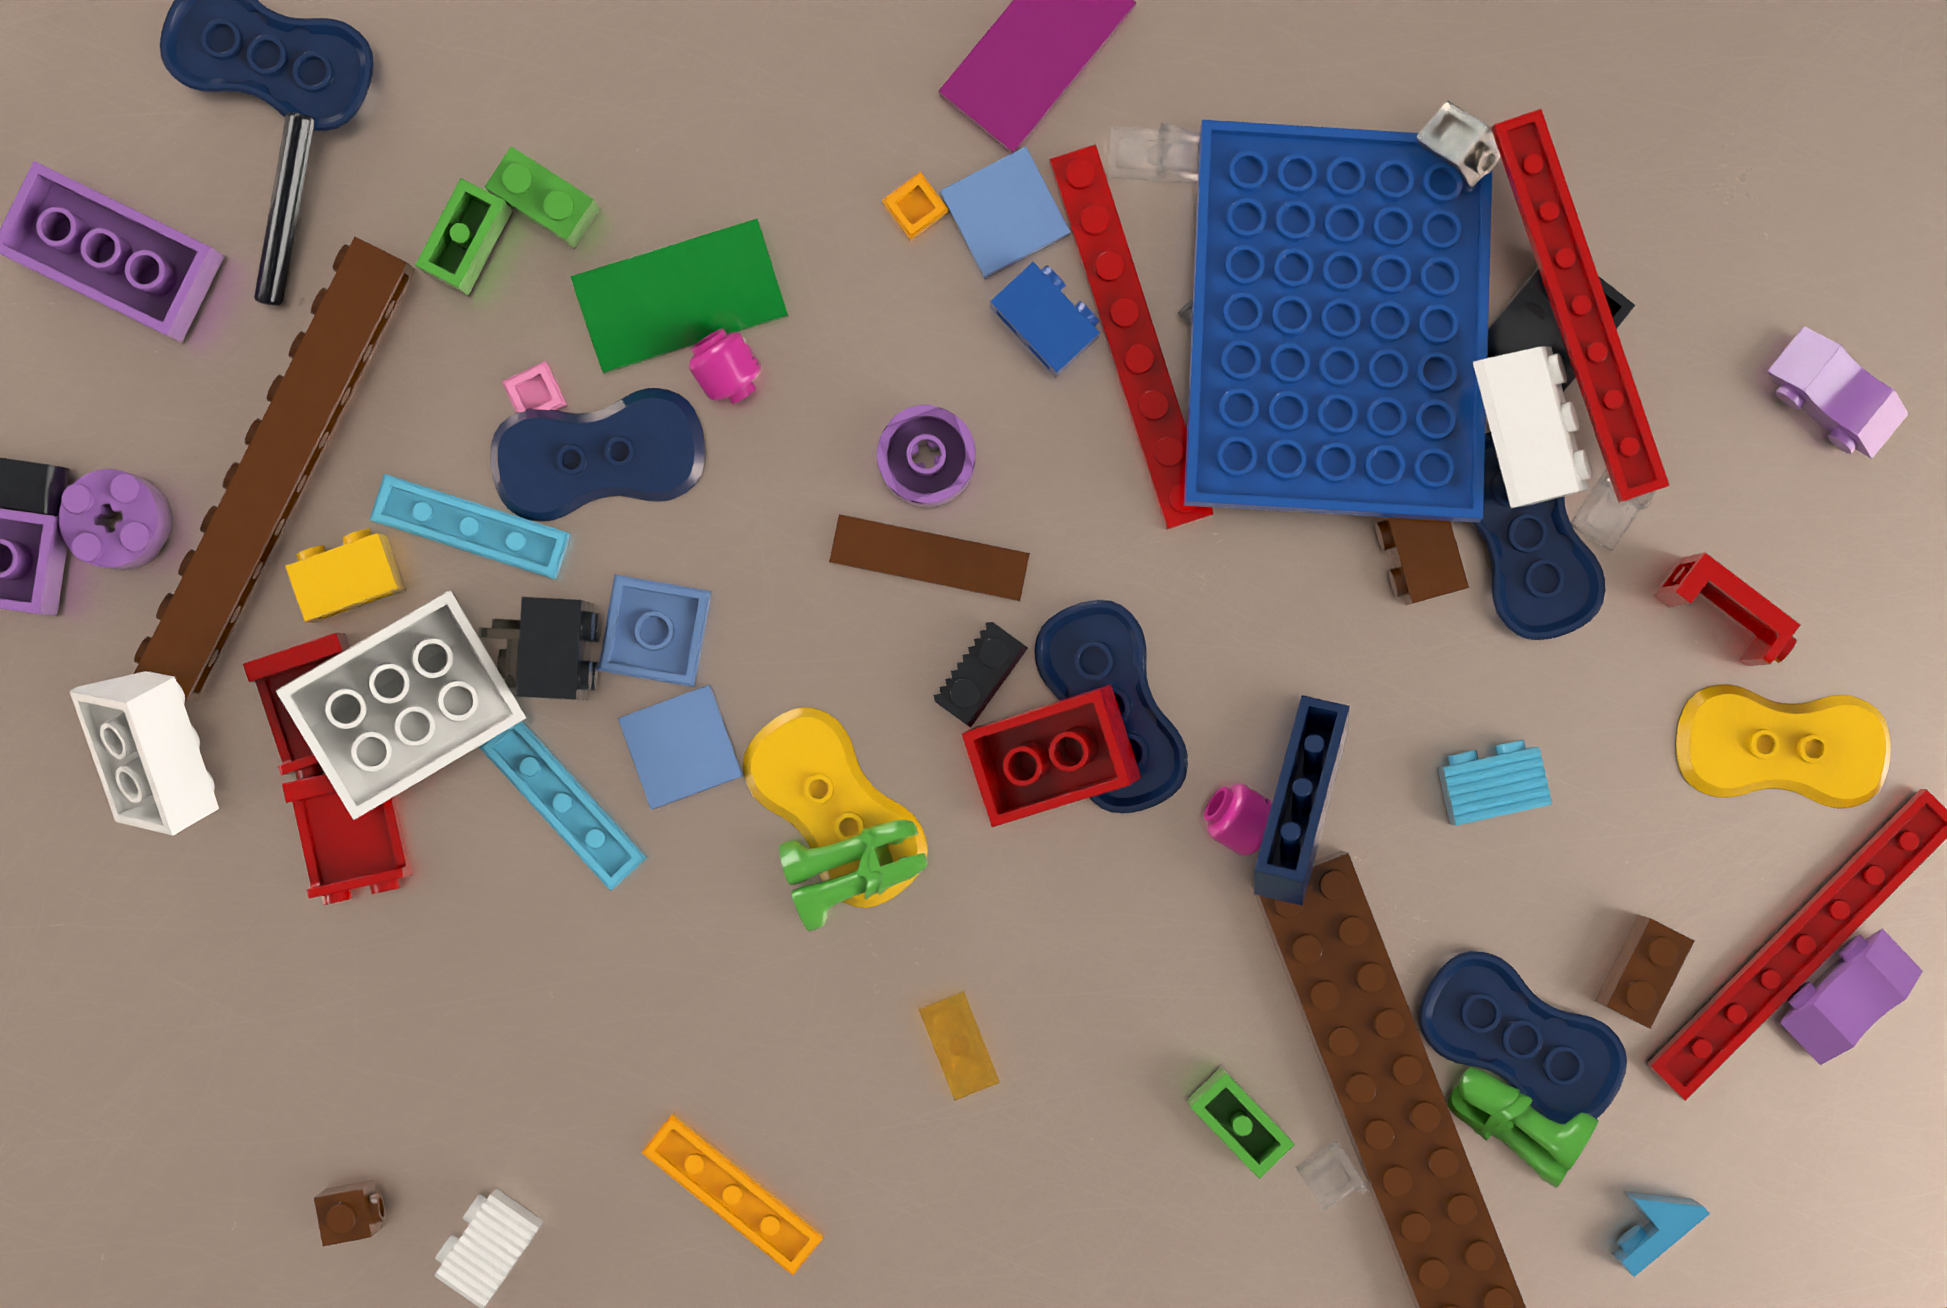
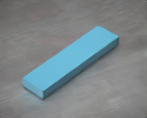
M387 474L383 476L369 519L555 580L558 578L572 535L568 532Z
M523 720L479 746L485 755L610 891L648 858Z

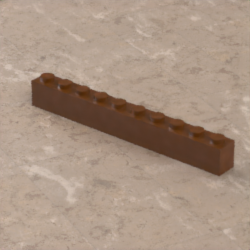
M355 236L350 246L345 244L339 250L333 263V270L336 271V274L329 288H322L313 301L311 314L315 316L306 333L301 331L295 337L288 355L292 358V361L285 375H278L267 393L266 399L271 402L262 420L257 418L250 426L244 441L248 448L241 462H234L223 480L222 487L226 489L222 500L218 507L213 505L206 513L200 527V531L204 535L196 551L193 549L189 550L182 560L178 570V575L182 576V579L175 593H168L162 600L156 614V618L160 622L152 638L147 636L135 654L134 662L138 666L134 674L147 671L175 677L176 682L184 692L185 702H198L416 270L406 261Z

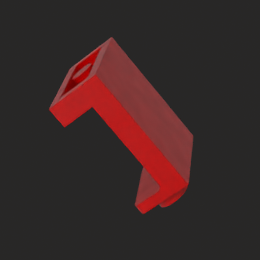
M1706 552L1682 557L1654 594V597L1667 607L1691 604L1700 594L1754 636V640L1739 659L1746 666L1770 665L1774 660L1780 663L1788 656L1797 643V639L1793 635L1801 624Z
M335 632L243 663L248 682L256 683L282 761V765L278 766L281 776L295 773L296 779L300 780L325 772L275 690L350 648L346 633Z
M326 774L282 784L285 802L293 803L311 888L306 889L308 899L322 896L323 905L353 899L351 889L368 885L370 886L371 895L400 888L399 878L412 875L395 796L353 820Z

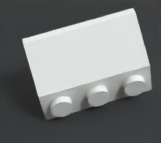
M1540 346L1473 362L1511 508L1533 505L1589 490L1586 479L1592 478L1591 465L1584 449L1578 451L1574 431L1579 430V420L1573 403L1571 401L1566 403L1561 383L1567 382V375L1560 354L1553 355L1551 347Z
M144 671L79 686L69 691L115 822L173 836L219 809L213 792L215 784L212 776L205 768L199 750L200 739L190 724L184 706L185 695L181 686L176 682L175 677Z

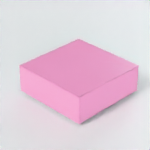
M547 361L502 381L516 413L526 411L529 408L559 411L568 406Z

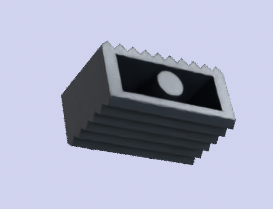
M993 622L985 623L986 630L980 631V638L974 639L975 646L968 647L969 654L962 655L963 662L957 663L958 670L951 671L952 678L945 679L946 686L939 687L940 694L934 695V701L970 728L1028 649L1027 646Z

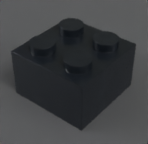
M522 597L516 697L588 700L589 691H596L598 662L590 661L591 642H599L601 615L593 611V603L576 599Z

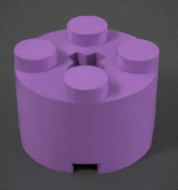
M917 405L899 412L885 427L879 439L877 462L881 476L889 490L907 504L918 507H936L952 501L968 486L975 469V444L970 430L960 418L940 407ZM927 445L930 451L939 450L941 455L934 458V467L926 469L923 463L915 464L913 462V459L919 456L918 447Z
M115 469L96 470L79 478L72 485L68 486L62 494V503L59 511L61 535L73 554L79 560L91 565L115 570H133L143 567L159 555V551L166 540L168 541L171 534L173 520L167 498L151 482L138 475ZM115 512L122 513L123 520L116 522L115 528L110 527V519L115 516Z

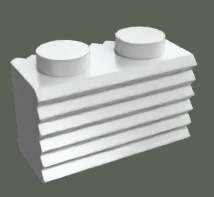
M495 1189L488 1198L481 1194L477 1196L463 1216V1219L470 1223L460 1239L451 1235L435 1257V1260L442 1265L434 1276L479 1308H484L489 1303L544 1223L541 1218L498 1189Z

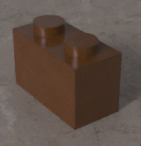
M1381 517L1382 521L1375 523L1380 546L1383 551L1390 549L1395 568L1389 570L1393 592L1396 598L1403 596L1405 605L1469 588L1451 521Z
M1638 915L1595 1002L1651 1029L1695 940L1651 918Z

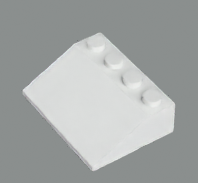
M451 590L275 690L353 820L526 719L522 709Z

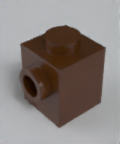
M374 1180L328 1188L314 1197L323 1247L370 1238L383 1228L382 1222L385 1221V1207L382 1195L376 1193Z

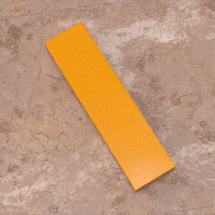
M674 1112L641 1152L792 1276L824 1238L822 1232Z

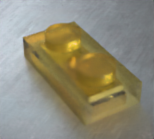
M964 990L918 1009L954 1101L1000 1083Z

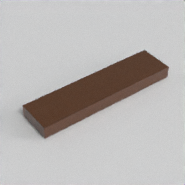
M839 514L829 562L1020 601L1030 553Z

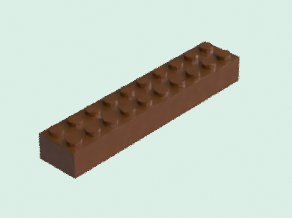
M1341 850L1318 859L1313 864L1303 906L1255 895L1414 1305L1416 1308H1526L1350 855Z

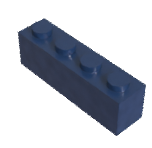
M1301 695L1254 868V895L1303 906L1348 735L1349 705Z

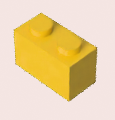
M370 528L362 529L342 537L344 542L342 546L326 551L324 545H318L296 554L298 562L286 565L285 568L305 622L317 623L406 591L387 535L380 533L372 535Z

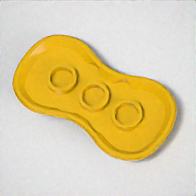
M1719 684L1698 691L1687 701L1677 727L1676 756L1682 776L1689 785L1698 791L1717 798L1737 797L1763 789H1782L1796 792L1824 806L1838 809L1851 808L1870 801L1878 794L1884 784L1890 764L1891 742L1889 728L1884 716L1869 702L1850 695H1835L1802 704H1787L1771 701L1740 686Z
M812 707L792 709L769 722L749 743L744 753L742 765L748 789L761 805L790 822L805 838L810 848L823 847L850 839L861 834L863 829L871 828L874 825L895 820L913 821L916 825L918 835L900 844L888 846L892 860L895 862L899 858L910 857L920 853H925L927 858L926 836L918 819L908 809L879 792L869 782L859 766L847 731L836 718L827 712ZM860 860L820 873L819 876L823 882L857 871ZM918 875L889 887L880 895L876 893L865 899V893H862L842 902L858 908L878 906L896 897Z

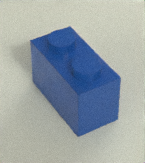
M1032 262L990 301V309L1056 378L1098 339L1100 332L1095 326L1099 323V320L1082 301L1074 305L1061 292L1066 285L1048 265L1041 270Z

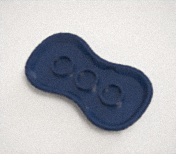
M174 0L164 21L160 38V54L163 64L168 72L181 84L191 89L206 92L235 91L246 93L267 102L283 117L290 112L309 115L314 118L313 131L333 130L347 124L362 106L373 75V52L368 41L351 25L329 18L304 19L288 17L268 9L258 0Z
M646 388L633 392L614 404L594 412L568 413L552 409L542 410L534 408L526 409V411L520 413L517 412L503 421L495 431L491 442L490 465L496 490L507 509L527 520L551 521L564 517L582 505L599 498L624 496L660 502L672 500L687 493L702 476L705 465V441L700 420L695 409L687 399L668 389Z
M1491 432L1486 433L1483 519L1479 523H1471L1481 533L1489 550L1492 562V598L1495 610L1506 627L1525 639L1545 640L1571 633L1583 627L1599 613L1606 591L1603 569L1594 553L1573 529L1567 515L1564 496L1533 505L1511 508Z
M1110 600L1081 602L1067 607L1049 618L1041 627L1035 643V662L1042 680L1058 700L1111 684L1141 775L1139 780L1129 786L1090 797V799L1104 810L1121 814L1143 811L1166 801L1181 788L1186 778L1188 754L1182 736L1157 706L1151 694L1146 670V641L1139 622L1125 607Z
M1477 951L1458 954L1437 972L1422 998L1418 1017L1420 1030L1426 1042L1436 1053L1452 1062L1486 1069L1495 1073L1512 1085V1087L1518 1088L1520 1093L1531 1097L1532 1103L1530 1106L1554 1122L1566 1124L1580 1113H1587L1597 1119L1610 1106L1620 1090L1626 1074L1627 1056L1625 1048L1616 1033L1605 1023L1595 1018L1562 1011L1548 1005L1529 989L1509 963L1498 956Z

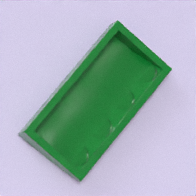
M757 218L570 276L595 353L604 374L692 347L704 337L721 328L726 333L740 332L788 317Z

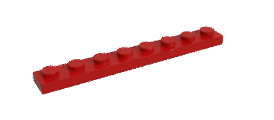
M1542 109L1494 124L1491 130L1618 503L1668 487L1670 485Z
M1095 144L1049 159V164L1166 530L1213 516L1212 507L1184 505L1187 428L1097 146Z
M1920 789L1647 1065L1681 1099L1686 1101L1947 839V809L1927 789Z

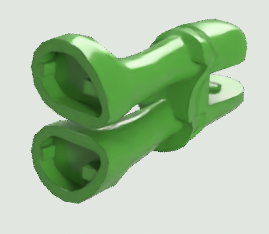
M895 820L874 825L871 828L863 829L861 834L823 847L808 849L798 840L787 841L779 845L783 871L790 885H797L830 869L860 860L857 871L792 890L791 894L796 910L809 932L825 925L828 909L839 902L865 893V899L876 893L880 895L889 887L918 875L928 866L925 853L902 857L898 861L893 862L888 848L890 845L900 844L918 835L914 822Z
M1474 1067L1467 1069L1460 1078L1458 1086L1452 1090L1447 1100V1106L1452 1114L1472 1128L1484 1140H1488L1491 1135L1501 1140L1532 1167L1543 1181L1557 1188L1585 1148L1599 1120L1587 1113H1580L1566 1124H1559L1534 1110L1530 1106L1532 1098L1520 1093L1518 1088L1509 1086L1480 1069Z

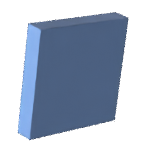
M1026 146L940 190V195L984 279L1069 236L1071 233Z
M614 575L598 671L695 687L712 592Z
M711 685L618 718L651 810L744 776Z

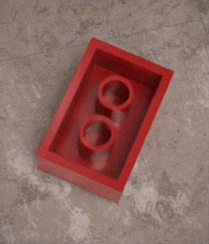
M1111 684L989 722L961 733L991 827L1126 787L1141 778Z

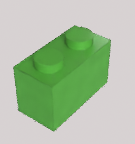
M512 146L485 185V189L489 193L505 200L514 211L575 249L600 210V207L593 198Z
M460 178L415 266L425 274L469 295L513 209L505 200Z
M1222 1066L1186 1100L1191 1109L1259 1179L1295 1145L1290 1137Z

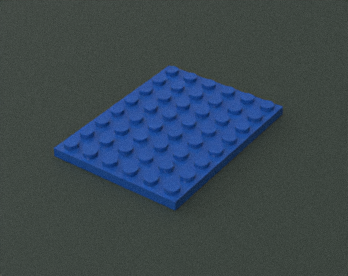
M1202 120L1199 142L1184 505L1476 523L1483 519L1486 411L1473 362L1487 359L1493 166L1492 137Z

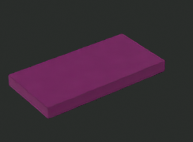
M1013 0L939 89L938 93L1012 154L1020 148L1136 6V2L1134 0Z

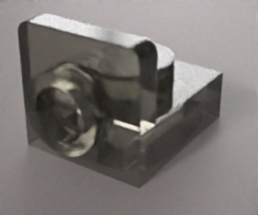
M1447 101L1416 137L1422 148L1455 168L1463 181L1472 187L1477 184L1483 175L1488 174L1495 167L1500 157L1490 126L1450 101Z
M492 619V628L479 627L478 637L507 640V649L499 650L497 669L502 678H505L508 688L517 689L520 620Z

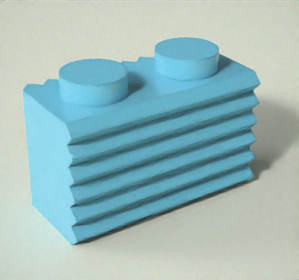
M1522 739L1495 745L1496 755L1478 758L1477 750L1449 755V765L1437 767L1450 825L1457 826L1552 805L1540 748H1526L1525 741Z

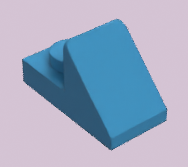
M1625 1192L1649 1223L1643 1228L1641 1225H1636L1626 1231L1617 1242L1620 1247L1611 1254L1627 1272L1635 1277L1710 1213L1703 1205L1690 1198Z

